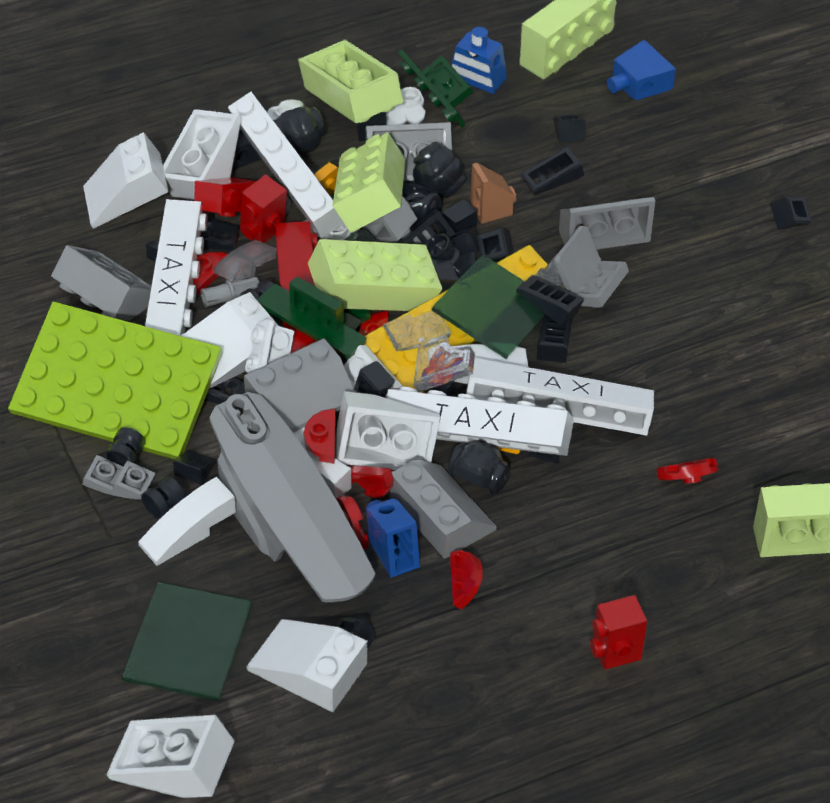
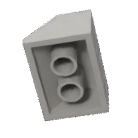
M451 122L365 127L366 141L374 135L379 134L382 136L389 132L406 159L404 180L414 181L413 168L415 164L413 159L427 145L437 142L440 146L452 151Z
M646 197L560 209L559 232L564 245L579 226L588 227L596 249L650 242L655 198Z
M66 245L51 275L61 282L60 288L72 294H79L82 296L81 302L90 307H98L103 310L101 315L131 321L149 305L152 285L99 251Z
M321 339L244 375L245 393L260 394L280 415L292 432L304 428L313 415L323 410L336 409V412L339 411L343 392H354L341 358L325 339Z
M415 459L391 472L394 478V486L390 490V498L397 499L416 521L419 531L444 559L449 557L451 552L461 550L496 530V525L441 465Z

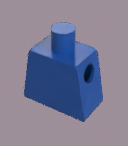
M643 40L615 59L613 76L607 79V86L613 94L624 90L632 99L640 100L672 90L676 68Z
M390 499L384 502L380 500L370 502L366 507L369 540L390 578L420 568L416 521L397 499Z

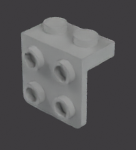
M579 226L555 257V264L565 289L584 299L581 306L603 307L629 272L626 262L601 261L587 226Z

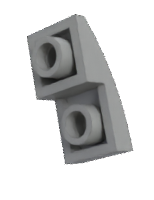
M96 455L83 479L82 485L113 496L141 500V494L149 488L156 473L129 461H126L123 467Z

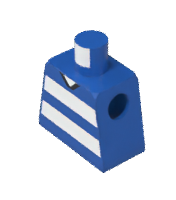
M476 27L472 32H468L457 44L451 66L467 84L494 94L507 79L503 46L500 42L488 38L486 28Z

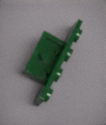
M401 49L398 54L403 59L400 63L402 68L409 76L413 73L417 76L413 80L423 92L426 89L430 91L427 96L437 108L440 105L444 107L441 112L451 124L456 121L463 128L466 124L454 108L473 93L471 87L442 55L421 71Z
M297 276L289 282V291L274 284L257 299L267 312L316 341L325 339L336 353L346 359H350L355 355L359 345L366 344L365 336L344 325V304L339 299L326 294L314 284L306 282Z

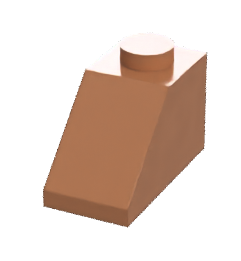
M479 163L472 164L470 205L477 210V217L481 224L513 215V203L516 202V194L513 187L508 186L503 176Z

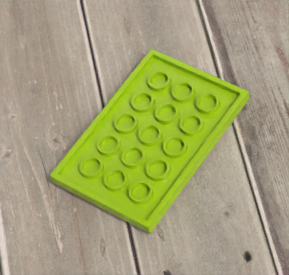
M52 302L8 410L15 415L114 442L113 439L118 429L131 428L138 431L144 437L146 444L143 451L175 460L176 457L185 452L223 350L216 345Z

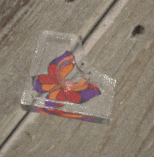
M446 335L419 343L414 387L418 392L473 374L475 352L471 346L452 347Z

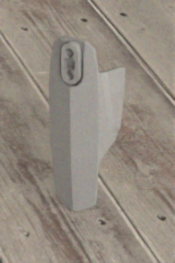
M250 392L234 394L227 401L216 405L211 413L210 423L221 448V454L218 458L219 480L235 496L236 513L234 515L259 550L270 556L274 562L280 560L286 551L322 602L345 601L363 593L372 583L375 572L336 498L292 430L260 394ZM235 407H240V408H242V409H243V414L240 415L241 412H240L239 410L234 409V408H235ZM250 431H256V432H258V433H256V434H251V433H249V432H250Z

